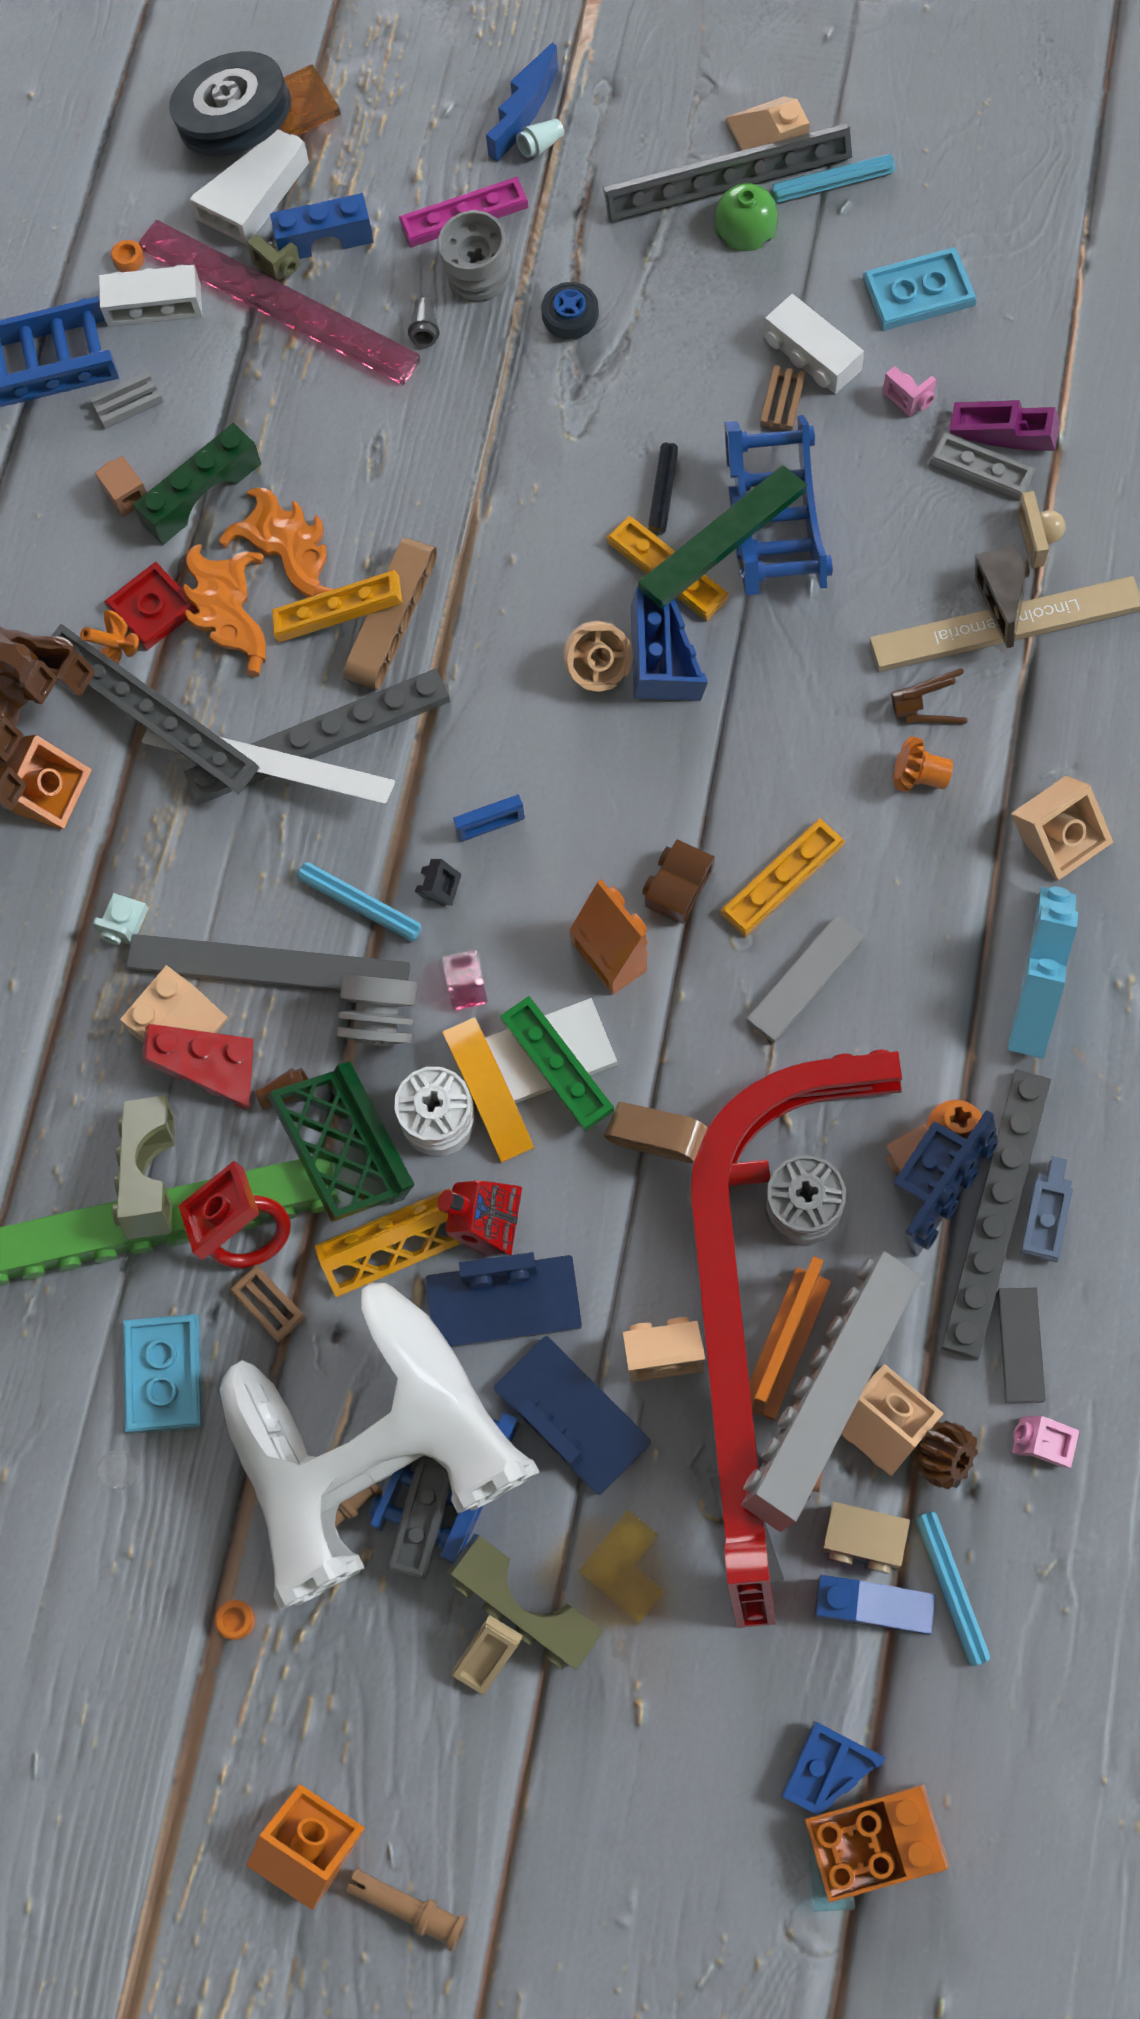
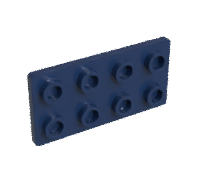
M988 1110L984 1112L967 1139L934 1121L893 1183L896 1188L923 1203V1206L905 1232L910 1251L914 1255L919 1256L923 1248L926 1250L931 1248L938 1236L939 1231L936 1229L943 1218L948 1220L953 1215L959 1203L956 1198L963 1188L969 1189L974 1183L979 1172L976 1168L983 1157L989 1159L998 1145V1140L996 1139L997 1128H995L994 1115Z
M534 1252L465 1261L459 1262L460 1271L426 1276L430 1319L439 1329L450 1347L582 1328L574 1263L571 1255L535 1260Z
M544 1336L494 1386L495 1391L597 1495H601L651 1445V1439L548 1336Z

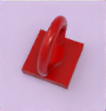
M232 1161L178 1206L193 1254L201 1260L210 1256L217 1263L231 1268L254 1267L256 1264L260 1265L270 1260L284 1247L291 1231L290 1217L285 1208L271 1198L253 1195L244 1168L236 1161ZM259 1211L266 1212L274 1218L276 1223L275 1233L272 1239L260 1249L238 1254L226 1251L221 1247L223 1243L260 1214Z

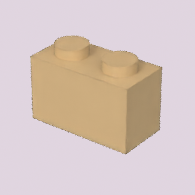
M833 1502L830 1507L821 1552L830 1553L829 1560L833 1562L852 1565V1561L855 1559L867 1562L868 1570L890 1574L891 1568L898 1570L902 1565L910 1520Z

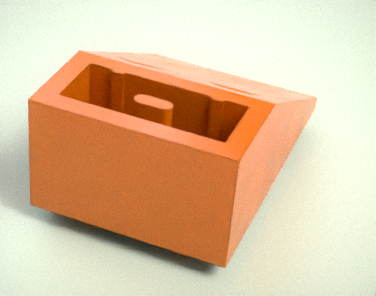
M601 879L596 883L572 924L570 938L572 944L614 995L647 971L648 952L646 945L648 941L645 932L648 930L636 913L630 915L623 905L626 903L621 893L614 886L609 888Z
M925 1784L805 1819L829 1903L947 1870L950 1866Z

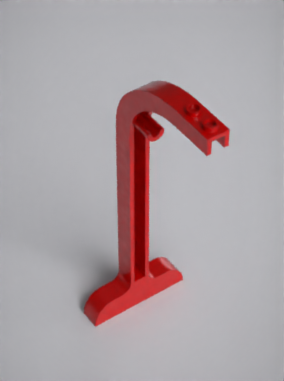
M879 1049L869 1054L856 1056L842 1053L829 1059L793 1065L754 1082L727 1103L713 1119L693 1163L691 1198L726 1541L724 1543L726 1574L737 1628L776 1625L765 1523L741 1506L747 1494L743 1487L751 1473L755 1469L759 1470L730 1207L731 1186L768 1183L770 1181L768 1159L739 1163L738 1161L751 1140L765 1126L787 1112L805 1105L829 1100L902 1093V1072L898 1051L889 1052L888 1050Z

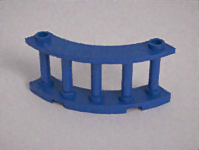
M804 415L797 416L798 430L747 435V431L742 432L738 421L724 422L727 467H730V478H734L735 486L728 487L730 507L744 497L746 491H750L751 487H756L774 473L750 474L749 470L744 471L743 452H748V448L798 444L800 469L790 471L807 484V491L802 495L803 506L787 507L770 522L805 519L808 538L758 542V539H752L751 536L736 548L737 559H742L744 569H740V576L745 595L759 594V582H764L765 578L816 574L820 589L827 588V576H832L833 573L831 555H826L821 540L814 500L810 446L815 445V431L813 425L809 426ZM810 552L812 560L775 564H764L763 561H758L759 556Z

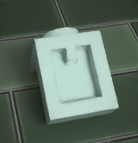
M113 893L103 918L96 917L93 925L99 932L102 940L113 945H120L121 942L130 945L132 934H138L149 908L146 903Z

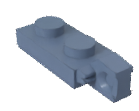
M1052 1156V1160L1049 1161L1047 1174H1038L1032 1191L1020 1251L1022 1255L1056 1263L1059 1261L1073 1188H1071L1072 1181L1064 1179L1067 1159Z

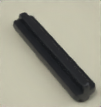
M664 442L660 446L648 530L653 534H664L667 528L678 456V446L675 443Z

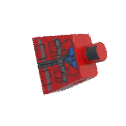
M481 1180L456 1182L453 1185L452 1191H443L438 1199L439 1210L448 1213L447 1234L485 1257L512 1255L522 1187Z

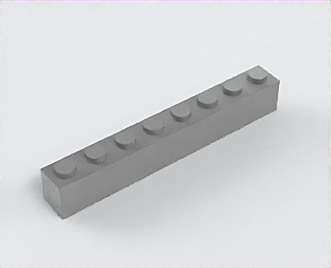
M885 1251L873 1261L867 1258L859 1268L856 1277L860 1281L856 1288L853 1286L843 1298L841 1306L845 1309L841 1317L836 1316L827 1328L825 1335L829 1339L826 1345H821L811 1358L809 1364L814 1368L810 1375H805L797 1385L793 1395L798 1398L793 1407H787L777 1423V1426L781 1428L777 1438L772 1437L768 1441L760 1455L764 1459L760 1470L755 1469L743 1487L747 1494L741 1506L779 1532L794 1524L801 1514L921 1278V1275Z

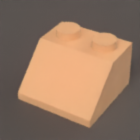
M1067 775L1011 813L1022 841L1052 877L1058 881L1113 843L1091 785Z
M167 965L120 1018V1021L129 1033L142 1043H144L145 1027L148 1024L217 1033L228 1020V1017L194 985Z
M678 1317L667 1320L666 1326L652 1327V1323H638L629 1326L630 1331L623 1332L630 1383L704 1372L705 1355L698 1321L689 1322L688 1317Z
M884 1364L867 1382L841 1435L866 1454L877 1467L882 1468L892 1476L926 1436V1432L931 1430L944 1413Z

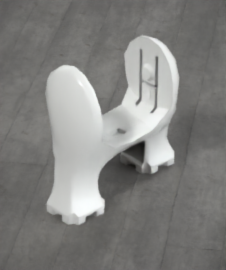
M370 1283L361 1290V1309L373 1340L398 1378L392 1410L348 1443L318 1457L308 1456L294 1419L275 1385L256 1366L241 1360L231 1366L224 1375L220 1386V1394L230 1438L237 1451L241 1465L255 1489L267 1524L274 1568L273 1597L280 1610L288 1608L293 1604L297 1606L316 1598L328 1591L329 1588L353 1577L364 1569L359 1555L353 1553L338 1535L335 1519L339 1505L373 1484L386 1479L424 1455L434 1458L447 1470L452 1489L451 1501L457 1513H462L468 1509L476 1510L489 1504L507 1491L526 1483L540 1473L535 1462L514 1447L486 1412L454 1351L430 1317L387 1283Z

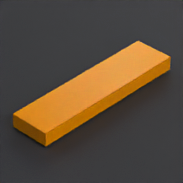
M630 515L607 536V543L646 574L675 552V550ZM704 574L676 598L707 622L729 600V593Z
M392 570L272 609L274 637L280 643L402 604L400 576L396 570Z
M819 818L721 909L720 914L746 938L844 846L845 840Z

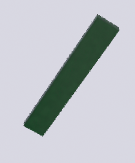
M782 465L638 581V589L663 609L807 491V484Z

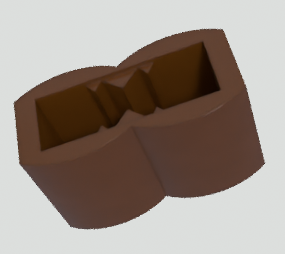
M678 839L671 848L666 846L658 862L661 869L656 877L650 875L644 885L642 894L645 895V907L684 924L713 871L715 856Z

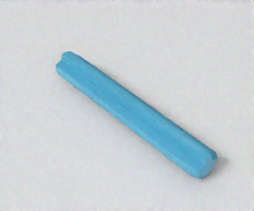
M886 154L777 182L772 185V194L775 202L779 203L891 174L895 171V161L891 154Z
M309 862L304 863L297 876L301 882L409 941H415L422 930L419 922Z
M935 1512L922 1514L916 1518V1523L968 1662L971 1666L986 1663L990 1660V1654L938 1516Z

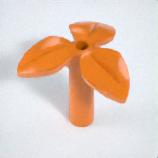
M105 610L104 612L107 632L84 627L80 632L82 640L105 646L100 652L117 664L121 660L122 650L130 658L135 655L138 649V636L135 633H131L125 637L128 625L121 616L110 610Z

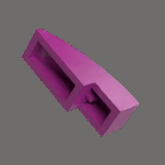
M1020 400L954 402L949 431L951 435L993 446L1022 450L1055 451L1060 421L1055 407L1022 408Z

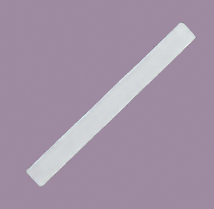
M147 729L142 743L179 752ZM222 738L253 760L260 767L257 771L260 773L380 803L388 801L395 784V780Z

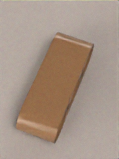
M618 1102L604 1137L620 1147L685 1163H694L708 1128L698 1120L687 1116L626 1102Z

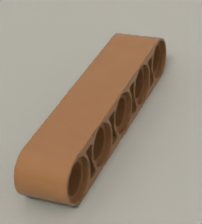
M406 537L402 538L387 572L396 570L400 576L402 604L367 615L347 659L344 669L345 680L375 690L381 687L434 568L437 558V548L435 546Z

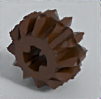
M947 1420L943 1423L936 1422L933 1425L932 1431L926 1432L924 1442L920 1443L921 1449L916 1456V1460L919 1462L917 1472L924 1479L928 1480L930 1484L938 1488L943 1487L947 1490L951 1487L957 1488L961 1484L962 1479L968 1478V1471L974 1466L973 1459L978 1454V1450L975 1448L977 1438L970 1431L966 1430L964 1426L956 1422L951 1423Z

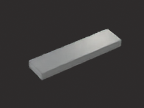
M836 915L749 1015L747 1023L775 1044L860 946L865 936Z

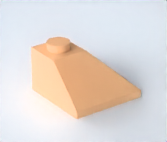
M781 97L726 117V123L740 151L809 133L810 123L798 99Z

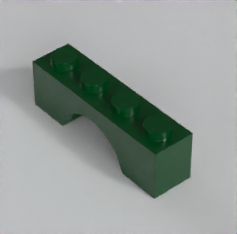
M233 422L133 504L142 526L164 545L188 525L189 516L194 505L205 492L213 486L226 481L238 484L261 465L255 442Z

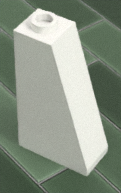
M278 129L269 138L258 144L192 195L190 202L196 220L248 245L247 241L256 235L270 216V213L274 211L309 164L305 143L294 134L289 135Z

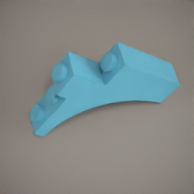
M1054 886L1050 888L1041 887L1028 958L1009 1033V1051L1043 1059L1064 989L1066 966L1078 924V912L1075 911L1076 894L1070 893L1065 888Z

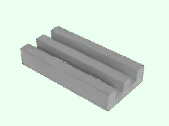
M149 371L90 397L92 405L105 429L164 402ZM150 392L152 393V394H150V395H148V396H146V397H143V398H141V399H139V400H137V401L134 402L135 399L140 398V397H142V396H144V395H146V394H148V393H150ZM122 406V408L105 415V413Z

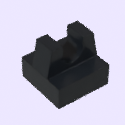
M430 859L429 865L423 866L421 869V874L425 876L423 886H416L415 893L422 898L436 901L441 906H452L461 873L442 859Z

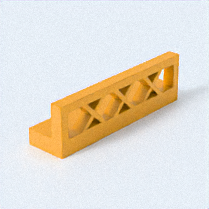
M443 1191L315 1245L320 1265L335 1298L461 1244V1242L451 1236L444 1237L436 1234L440 1224L446 1222L448 1218V1213L442 1212L438 1208V1199ZM413 1235L425 1238L422 1247L416 1251L411 1252L402 1249L406 1238ZM383 1250L391 1253L386 1264L378 1267L368 1263L371 1254L376 1251ZM344 1265L357 1268L353 1278L339 1284L332 1271Z

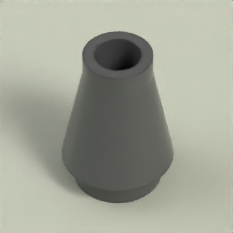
M419 298L415 301L414 312L408 327V336L414 345L423 348L430 347L440 335L434 312V303L429 298Z

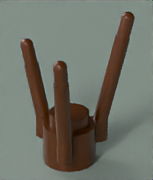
M959 668L914 686L892 691L891 698L895 717H905L906 724L915 722L966 724L968 722L966 717L917 714V711L924 709L922 695L954 685L956 683L954 678L962 675L964 670Z

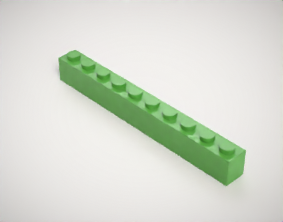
M318 1156L315 1162L318 1171L332 1177L335 1171L333 1162ZM300 1159L245 1171L253 1195L264 1196L277 1201L285 1208L290 1219L297 1217V1213L311 1210L312 1213L326 1211ZM210 1179L166 1189L172 1202L171 1234L127 1240L121 1226H116L113 1219V1204L118 1203V1200L0 1227V1286L8 1284V1279L20 1276L23 1279L39 1278L45 1275L46 1270L59 1268L61 1271L74 1270L81 1267V1262L95 1259V1262L99 1263L115 1260L117 1254L131 1251L132 1254H143L152 1251L155 1245L167 1243L168 1246H177L189 1242L178 1206ZM334 1188L331 1196L335 1204L341 1203L339 1190ZM259 1211L260 1214L242 1229L258 1227L261 1225V1221L272 1219L273 1217L266 1212Z

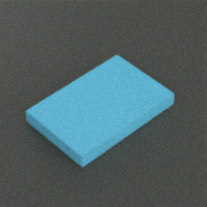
M956 247L868 270L863 273V281L883 331L976 306V295Z
M197 1314L123 1320L125 1432L131 1434L202 1427L199 1316Z

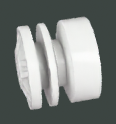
M424 1067L412 1072L401 1082L395 1095L394 1110L406 1140L417 1151L429 1156H446L459 1151L470 1141L476 1128V1111L466 1083L455 1072L444 1067ZM435 1101H439L441 1107H435L433 1112H429L427 1106L432 1107Z

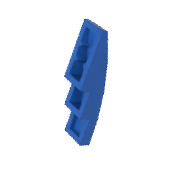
M553 42L510 81L511 96L498 107L500 122L486 134L488 156L496 162L516 143V136L521 132V129L531 124L550 91L558 70L557 45Z

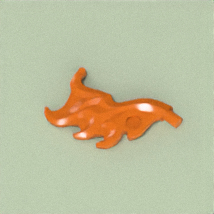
M259 487L247 491L248 497L256 498L257 505L245 520L230 525L219 539L221 547L227 548L234 538H243L269 557L273 555L280 556L288 580L296 590L308 598L333 590L332 588L322 586L319 581V575L327 560L326 545L320 544L318 546L324 536L322 520L315 515V524L308 526L305 522L304 513L297 502L292 501L293 510L285 511L278 504L277 497L270 490Z
M201 544L193 546L187 555V567L189 572L195 577L198 586L192 590L188 585L184 584V593L189 602L198 609L199 613L194 615L189 610H186L187 621L198 630L215 631L211 632L209 638L214 644L246 654L247 659H249L246 673L249 676L258 677L262 663H265L266 659L265 638L260 626L248 615L242 606L248 601L245 568L250 563L263 564L264 555L255 552H241L232 559L209 560L200 554Z

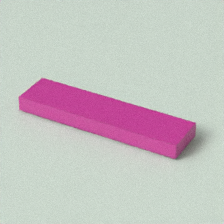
M514 177L399 216V221L410 248L438 239L440 231L447 221L461 212L477 210L500 218L529 207L518 177Z

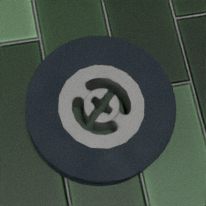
M239 51L214 57L191 70L174 89L170 98L169 110L182 141L189 149L208 156H225L248 150L274 134L288 116L291 107V95L284 81L281 69L275 60L262 53Z

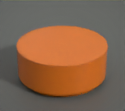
M122 240L116 243L111 250L113 264L120 272L137 271L144 263L142 248L133 240Z
M240 1600L225 1602L220 1606L215 1616V1625L218 1632L230 1640L246 1638L253 1631L256 1623L252 1607Z

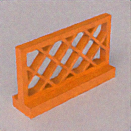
M815 1256L812 1257L807 1271L796 1267L749 1381L752 1412L773 1421L776 1420L831 1284L830 1280L819 1276L824 1260Z

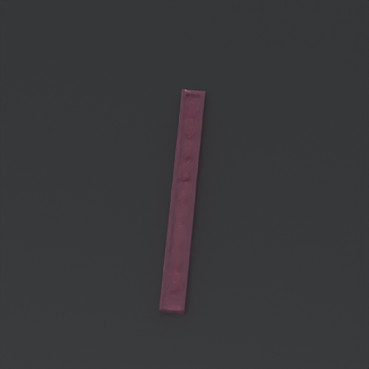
M157 219L138 242L142 251L173 267L177 265H195L200 281L403 386L421 362L420 354Z

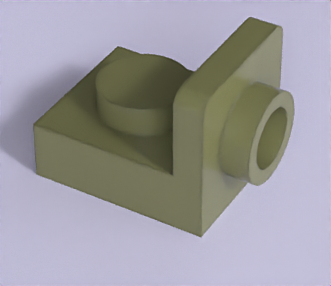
M257 234L247 241L252 262L277 284L286 276L292 275L297 267L300 266L297 246L292 242L279 251L272 242L268 241L266 243Z

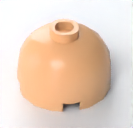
M601 621L586 622L575 628L567 638L563 650L564 665L571 678L586 690L596 692L616 687V683L621 681L631 671L634 659L632 644L624 632L611 623Z

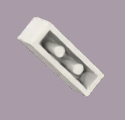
M177 265L175 267L159 269L147 268L141 271L113 272L111 274L99 275L100 308L108 327L202 316L201 284L195 265Z
M791 294L765 317L764 338L772 348L779 349L786 354L797 368H803L812 375L819 386L828 388L836 394L862 370L864 350L795 295Z

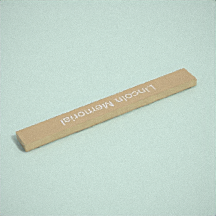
M1134 576L1023 601L1015 640L1139 612L1140 593ZM989 610L870 637L869 641L878 672L1004 643Z

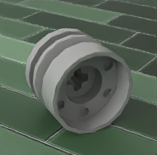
M477 210L461 212L449 219L440 231L438 245L448 283L453 291L464 299L474 301L491 299L501 293L509 284L513 273L506 236L501 223L491 214Z
M342 974L340 998L356 1003V1008L351 1011L339 1012L338 1018L354 1020V1027H337V1036L367 1045L392 1046L401 1043H412L413 1034L398 1032L397 1027L398 1024L414 1025L415 1019L400 1015L399 1007L416 1005L418 981Z
M799 1155L785 1160L774 1170L767 1188L765 1214L772 1230L781 1239L794 1245H813L829 1237L836 1230L846 1203V1186L840 1172L830 1162L817 1156ZM801 1190H807L808 1195L812 1196L811 1202H805V1199L800 1196Z

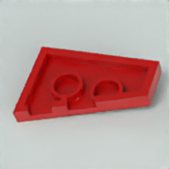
M148 1024L145 1027L143 1063L181 1081L185 1079L204 1088L205 1092L215 1097L219 1095L234 1102V1106L245 1111L250 1107L254 1038Z

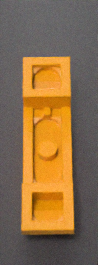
M474 1017L443 1031L442 1034L458 1065L501 1163L534 1149L523 1119L476 1018Z

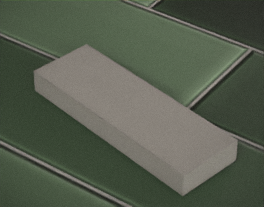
M943 432L929 462V465L1017 500H1020L1022 492H1026L1036 468Z

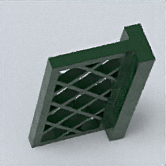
M350 1061L338 1064L332 1072L270 1091L268 1098L331 1222L389 1201L392 1205L406 1198L415 1184ZM328 1084L334 1095L332 1104L313 1096L315 1088ZM292 1096L305 1102L301 1114L287 1109L282 1099ZM309 1104L329 1112L325 1124L305 1117ZM333 1114L347 1120L350 1126L348 1135L329 1127ZM301 1125L321 1133L317 1145L306 1142L301 1138L299 1134ZM325 1135L345 1143L340 1156L321 1148ZM349 1145L363 1151L367 1158L364 1166L345 1158ZM318 1156L337 1164L332 1177L318 1171L315 1165ZM341 1167L361 1174L356 1187L337 1179ZM365 1177L378 1181L384 1192L373 1195L362 1190ZM336 1188L353 1195L350 1205L338 1209L331 1196L333 1189Z

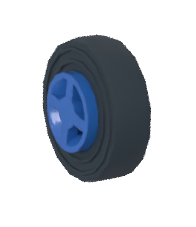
M563 282L552 287L545 294L541 304L542 320L548 331L564 339L580 338L588 334L595 327L599 317L598 300L595 294L586 285L577 282Z

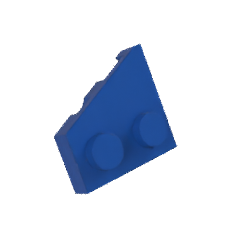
M813 1721L780 1796L816 1815H820L833 1805L838 1797L855 1787L858 1781L866 1774L883 1764L885 1757Z

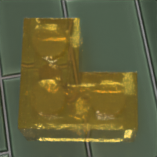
M627 1510L581 1567L579 1573L636 1623L641 1625L665 1595L659 1586L636 1568L659 1540V1535L631 1511Z

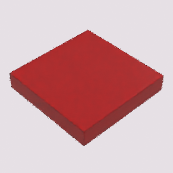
M156 561L104 601L110 611L117 613L124 619L128 625L127 630L138 636L139 643L147 651L187 620L186 610L193 614L198 612V609L186 598L184 590Z

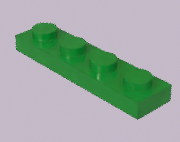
M530 996L500 1015L503 1024L584 1132L614 1112V1106Z

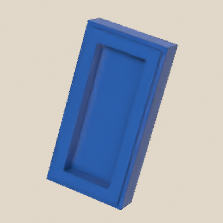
M517 794L453 817L458 838L463 842L524 820L525 815L521 798Z

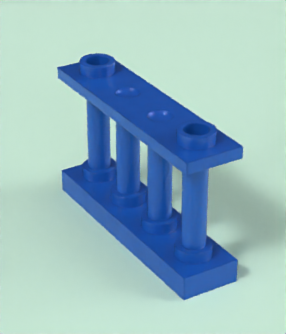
M98 296L83 298L76 302L0 320V408L119 379L117 366L110 349L101 350L96 323L105 321V318L100 308ZM83 327L89 354L70 359L65 331ZM52 334L58 362L39 366L33 338ZM21 342L26 370L8 374L2 346Z
M503 1412L500 1421L496 1419L493 1421L512 1443L520 1423L517 1418ZM412 1463L394 1472L383 1496L377 1495L368 1513V1516L372 1517L370 1525L375 1529L382 1531L386 1520L397 1525L400 1524L403 1510L393 1505L402 1485L410 1487L414 1474L413 1471L409 1470ZM450 1489L447 1504L454 1507L451 1501L452 1489ZM484 1506L476 1510L468 1509L459 1513L453 1527L446 1526L445 1529L440 1527L436 1542L438 1543V1548L443 1549L440 1554L441 1558L450 1563L456 1560L468 1543Z

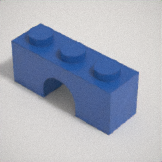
M363 193L270 213L278 250L280 251L292 242L297 246L299 259L312 257V244L323 237L338 238L342 242L343 250L374 243Z

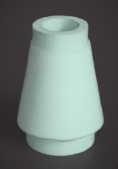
M556 118L523 127L516 136L517 146L526 158L531 156L537 158L558 141L559 138L564 136V128Z

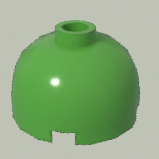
M752 183L738 184L730 188L719 199L715 212V230L717 236H721L726 241L728 247L739 251H753L762 248V243L766 242L769 238L771 241L775 237L778 228L777 206L775 200L766 189Z

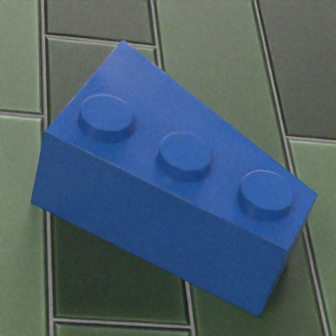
M636 587L630 606L631 639L634 656L632 663L633 697L638 699L701 701L708 680L705 673L701 672L696 659L697 653L684 630L685 623L675 599L661 609Z

